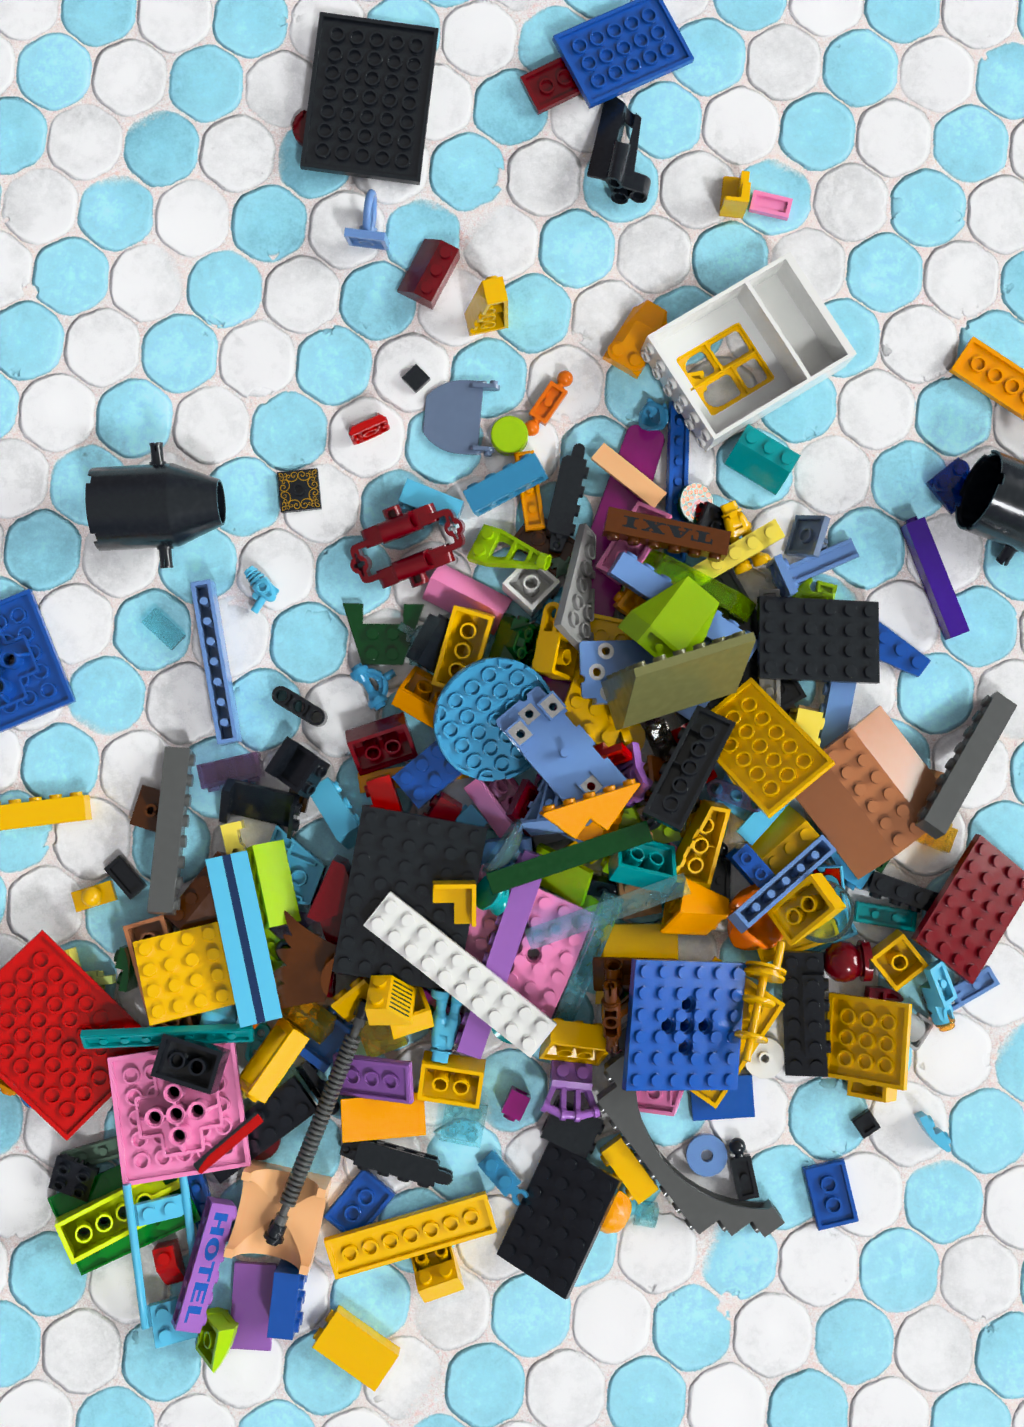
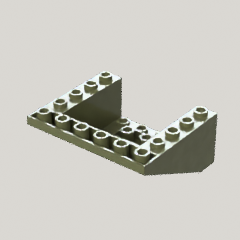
M744 630L726 637L714 639L708 645L705 642L692 646V651L686 652L684 648L672 652L673 657L666 658V655L652 658L653 663L646 665L645 661L638 662L607 675V680L601 682L615 729L620 730L736 693L756 641L754 632L745 634Z

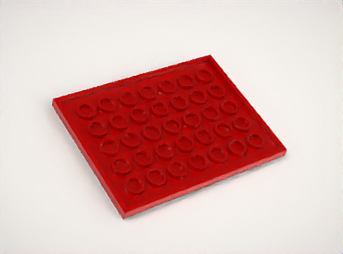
M41 930L0 969V1078L67 1141L112 1096L107 1058L157 1050L159 1047L84 1049L80 1038L81 1030L139 1028L142 1026L48 934Z

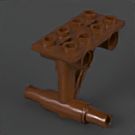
M593 957L594 991H604V997L601 1000L602 1035L606 1039L605 1049L608 1053L611 1054V1047H613V1054L619 1051V1038L622 1034L621 1018L628 1013L629 995L624 999L623 996L624 992H629L632 959H677Z

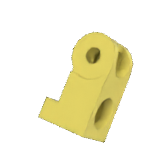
M244 820L220 825L226 854L246 851L247 847L242 842L240 829L245 828Z

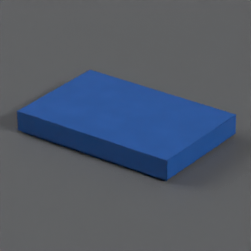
M739 1074L737 1090H728L716 1109L690 1091L693 1121L755 1117L752 1074Z
M843 1158L802 1167L818 1231L859 1221Z
M360 1170L323 1217L340 1232L373 1223L396 1193L372 1172Z

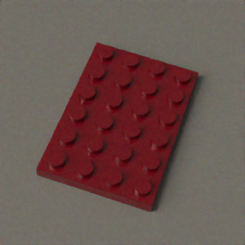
M975 834L911 939L938 960L943 961L949 969L967 983L973 984L1024 901V870L982 835Z

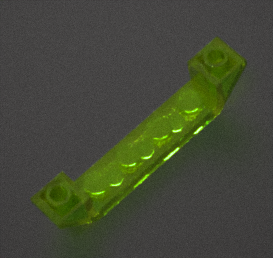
M651 549L642 563H648L655 568V573L668 576L674 583L689 576L719 602L720 607L728 610L729 614L746 623L757 605L735 589L665 553Z

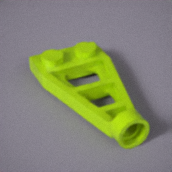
M486 524L483 525L467 555L469 562L485 567L541 569L546 571L551 564V555L534 549L500 528ZM499 542H504L511 547L505 557L492 556ZM518 549L528 553L525 561L513 560Z

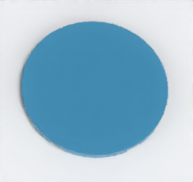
M502 657L481 659L459 670L442 689L434 710V735L445 759L462 774L481 781L510 779L531 768L530 763L496 725V720L519 700L526 701V694L537 686L541 687L548 695L551 691L543 678L529 666L514 659ZM550 705L549 709L555 711V706ZM528 710L525 712V716L531 718L533 717V712ZM522 732L516 733L519 738L524 737Z

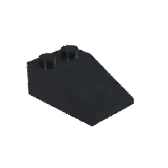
M164 1033L150 1076L211 1095L219 1089L230 1050L210 1043Z

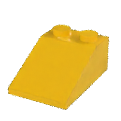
M822 873L810 874L773 906L767 914L788 944L792 946L830 921L845 909L846 906Z

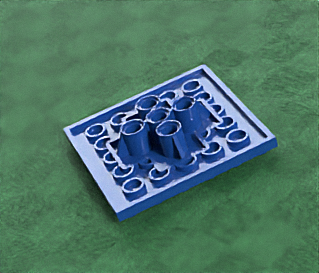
M31 589L0 600V682L3 683V688L0 691V733L76 702ZM11 655H14L15 660L13 664L9 665L8 661Z
M632 959L622 1081L623 1090H737L741 1039L736 1037L734 1033L737 1030H742L744 1004L742 996L744 995L746 972H744V968H746L745 963Z

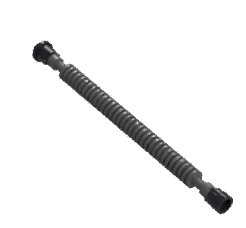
M360 998L353 1014L355 1016L352 1022V1030L350 1034H345L344 1036L345 1039L342 1041L343 1044L340 1046L341 1049L338 1051L328 1076L329 1080L326 1081L327 1085L324 1086L325 1090L322 1092L284 1187V1192L279 1200L282 1204L280 1212L276 1213L275 1218L271 1220L268 1230L264 1232L263 1236L269 1245L277 1246L284 1241L283 1236L288 1220L287 1214L290 1207H295L324 1135V1130H326V1125H328V1120L343 1087L342 1084L345 1082L344 1079L347 1077L346 1074L349 1072L348 1069H350V1064H352V1059H354V1054L361 1041L358 1038L361 1028H364L366 1021H368L365 1011V999Z

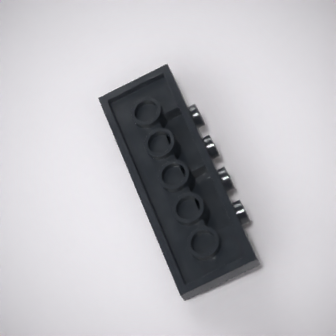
M697 705L686 728L682 727L677 736V739H679L677 746L672 745L668 753L670 757L668 763H663L659 771L661 777L659 781L654 780L649 791L652 794L642 814L681 833L736 722Z
M784 951L781 968L787 971L786 975L783 976L785 982L782 983V999L785 1003L783 1007L785 1076L828 1077L827 1053H831V1040H827V1032H830V1019H826V1012L830 1011L829 999H825V991H829V979L825 978L824 951Z

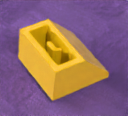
M359 976L351 982L349 990L344 988L333 997L334 1002L330 1006L347 1022L354 1018L355 1015L353 1014L359 999L367 1000L370 978Z
M452 1246L411 1257L417 1290L424 1303L464 1290L461 1271Z

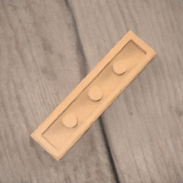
M603 443L591 457L594 463L645 504L656 508L667 493L607 444Z

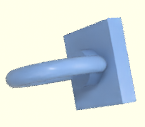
M373 189L368 190L366 193L363 225L359 226V229L345 228L344 237L349 246L389 250L390 242L386 233L377 232V228H375L377 194Z

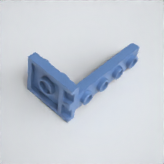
M850 538L822 550L819 557H806L789 565L788 560L783 558L782 554L773 557L765 566L772 575L774 586L780 589L781 597L788 598L798 592L799 583L860 556Z

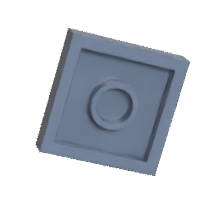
M796 515L784 554L798 557H819L820 552L827 548L825 544H828V540L825 538L831 518L821 515Z

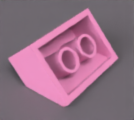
M514 778L494 781L475 779L464 787V790L498 837L501 838L517 826L506 815V812L519 785Z

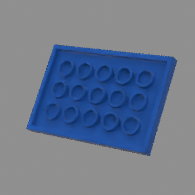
M663 0L631 1L553 35L552 38L589 109L687 66L694 61V56Z

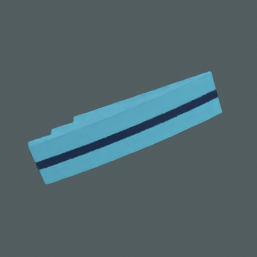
M247 850L205 859L240 1028L282 1018Z

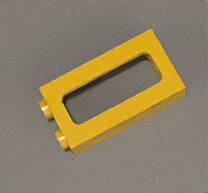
M283 1017L279 1018L240 1074V1089L253 1102L259 1100L264 1104L309 1041V1038L296 1025Z

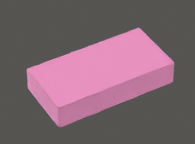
M754 190L748 212L787 221L793 199Z

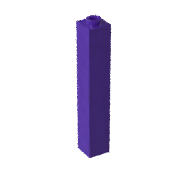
M915 516L906 520V524L900 529L944 639L947 640L969 632L966 619L925 517L918 519Z

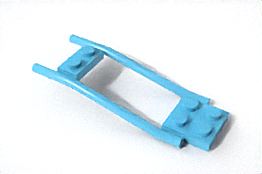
M187 1176L179 1177L180 1194L176 1193L136 1204L133 1203L131 1183L122 1185L141 1329L145 1330L152 1327L155 1349L198 1337V1333L175 1331L171 1323L179 1296L147 1305L137 1226L140 1227L184 1215L190 1259L196 1237Z

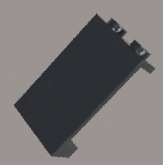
M227 778L221 790L219 822L227 824L231 814L288 827L287 838L291 839L294 831L297 832L300 825V820L297 819L302 810V804L299 803L300 795Z

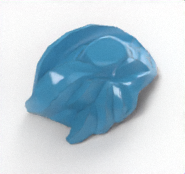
M647 398V403L639 414V426L647 431L664 429L669 422V411L666 403L664 402L661 405L651 398Z

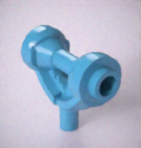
M362 663L351 668L352 673H350V677L352 680L363 684L368 693L369 700L367 702L371 710L375 708L378 711L387 705L385 702L388 700L386 697L388 693L387 681L396 676L394 670L391 669L382 674L381 671L369 668L367 664L362 665ZM369 678H373L378 683V691L374 689Z

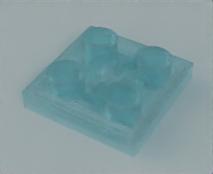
M446 1104L439 1140L480 1148L488 1105L480 1104L479 1109Z

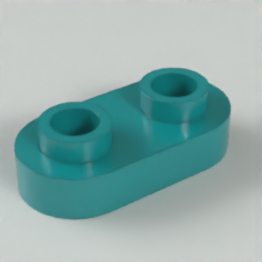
M260 1023L256 1029L253 1028L254 1042H247L245 1051L247 1062L253 1057V1051L258 1050L271 1031L268 1024ZM258 1030H264L265 1035L260 1036Z

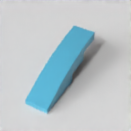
M789 803L770 819L757 806L736 832L752 846Z

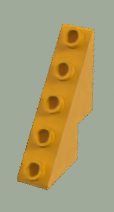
M635 778L623 781L621 786L609 785L603 787V791L596 794L595 791L582 794L583 798L575 800V797L562 801L563 804L555 806V804L542 807L543 811H540L539 814L574 839L577 838L589 820L596 823L602 829L608 830L640 786V783L636 782Z

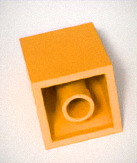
M685 878L665 899L660 932L664 934L706 936L712 929L715 930L723 919L725 920L730 912V908H728L729 898Z

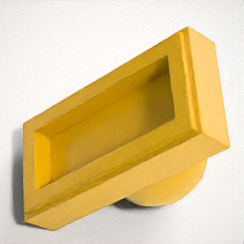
M112 880L71 892L76 912L118 900Z

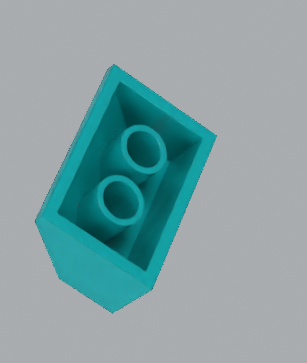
M748 424L724 465L776 495L801 455Z
M652 841L610 855L608 862L609 880L667 894L677 881L675 846Z

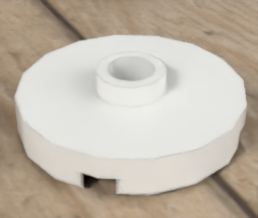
M766 1037L768 1039L767 1044L759 1043L751 1056V1061L745 1064L746 1069L753 1076L760 1079H769L776 1076L782 1070L785 1061L782 1047L776 1040L770 1037ZM762 1055L768 1056L765 1062L761 1061Z

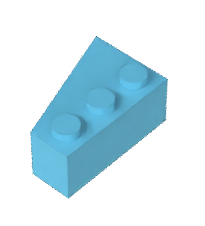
M327 777L319 782L311 798L337 841L349 850L356 844L360 818L351 810L353 806L348 798H344L340 793L343 790L337 781L333 782Z

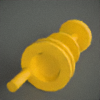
M777 941L773 964L751 960L745 962L747 968H744V972H746V975L759 980L756 996L747 994L742 996L744 1002L753 1005L748 1031L737 1030L734 1033L736 1037L746 1040L742 1057L743 1061H751L754 1042L768 1043L766 1037L757 1034V1028L762 1007L774 1008L776 1004L774 1001L764 998L767 982L779 984L785 982L783 976L786 975L787 971L781 968L785 942Z

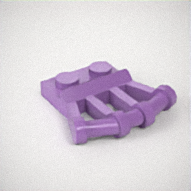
M631 742L626 746L632 752V760L615 765L627 780L635 778V781L640 783V787L637 788L625 805L627 808H631L635 803L642 801L644 794L647 790H650L653 781L647 777L643 769L645 762H642V755L639 743Z
M552 1060L550 1062L549 1091L540 1111L548 1112L558 1117L561 1121L572 1119L574 1122H580L590 1117H600L599 1107L596 1105L592 1094V1064ZM555 1090H560L559 1108L550 1104ZM567 1091L574 1092L573 1111L566 1108ZM581 1093L585 1094L590 1109L581 1111Z

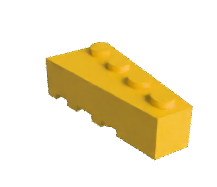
M489 276L479 285L464 313L469 336L508 328V297L503 276Z
M705 799L701 803L675 853L677 881L675 883H682L686 878L710 889L731 811L724 803Z

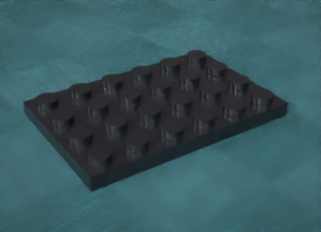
M773 596L757 597V679L860 684L880 683L879 602Z
M548 1142L526 1191L529 1197L525 1198L523 1196L497 1255L563 1299H568L623 1181L589 1160Z

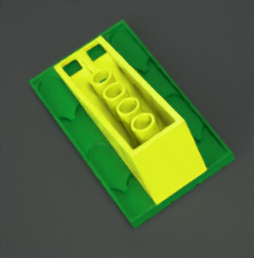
M120 1164L95 1176L88 1202L61 1192L47 1198L56 1217L54 1226L71 1264H77L81 1276L131 1253ZM179 1178L131 1185L134 1204L181 1193ZM191 1198L193 1220L196 1223L201 1218ZM184 1215L140 1227L137 1226L139 1247L142 1248L185 1228ZM108 1217V1220L103 1222L100 1218Z

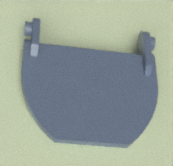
M456 380L435 388L426 396L424 435L435 446L450 453L463 455H480L484 453V456L491 457L492 453L495 452L494 447L478 446L483 391H500L498 381L491 380L490 383H487L485 381Z

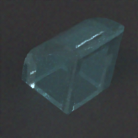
M645 1200L640 1204L636 1202L633 1225L655 1228L659 1215L658 1203Z

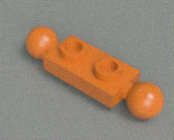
M564 370L558 374L557 384L552 380L529 412V416L533 419L525 423L528 429V436H535L539 432V423L544 426L547 425L568 394L564 387L571 385L573 382V376L569 371Z

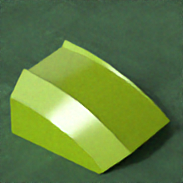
M219 1307L207 1309V1321L205 1326H202L200 1334H198L195 1348L213 1373H216L228 1355L239 1325L228 1313L227 1309Z

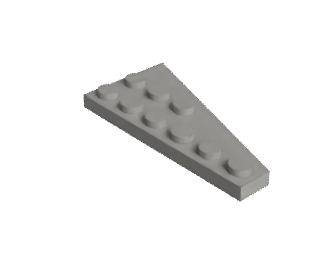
M586 523L580 524L578 527L554 621L556 629L577 651L578 644L581 641H593L594 639L590 622L594 620L595 589H591L592 579H595L592 560L596 559V534Z

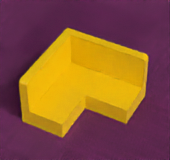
M742 171L739 178L723 177L719 216L743 219L750 197L751 182H749V171Z
M475 880L433 881V903H454V924H471L472 927H476Z

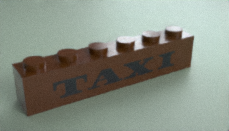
M608 507L602 536H605L610 541L624 540L630 545L643 544L647 545L650 549L658 550L663 548L668 549V552L674 554L682 552L687 553L688 556L693 558L702 556L707 557L709 561L720 562V560L723 561L727 556L731 532Z

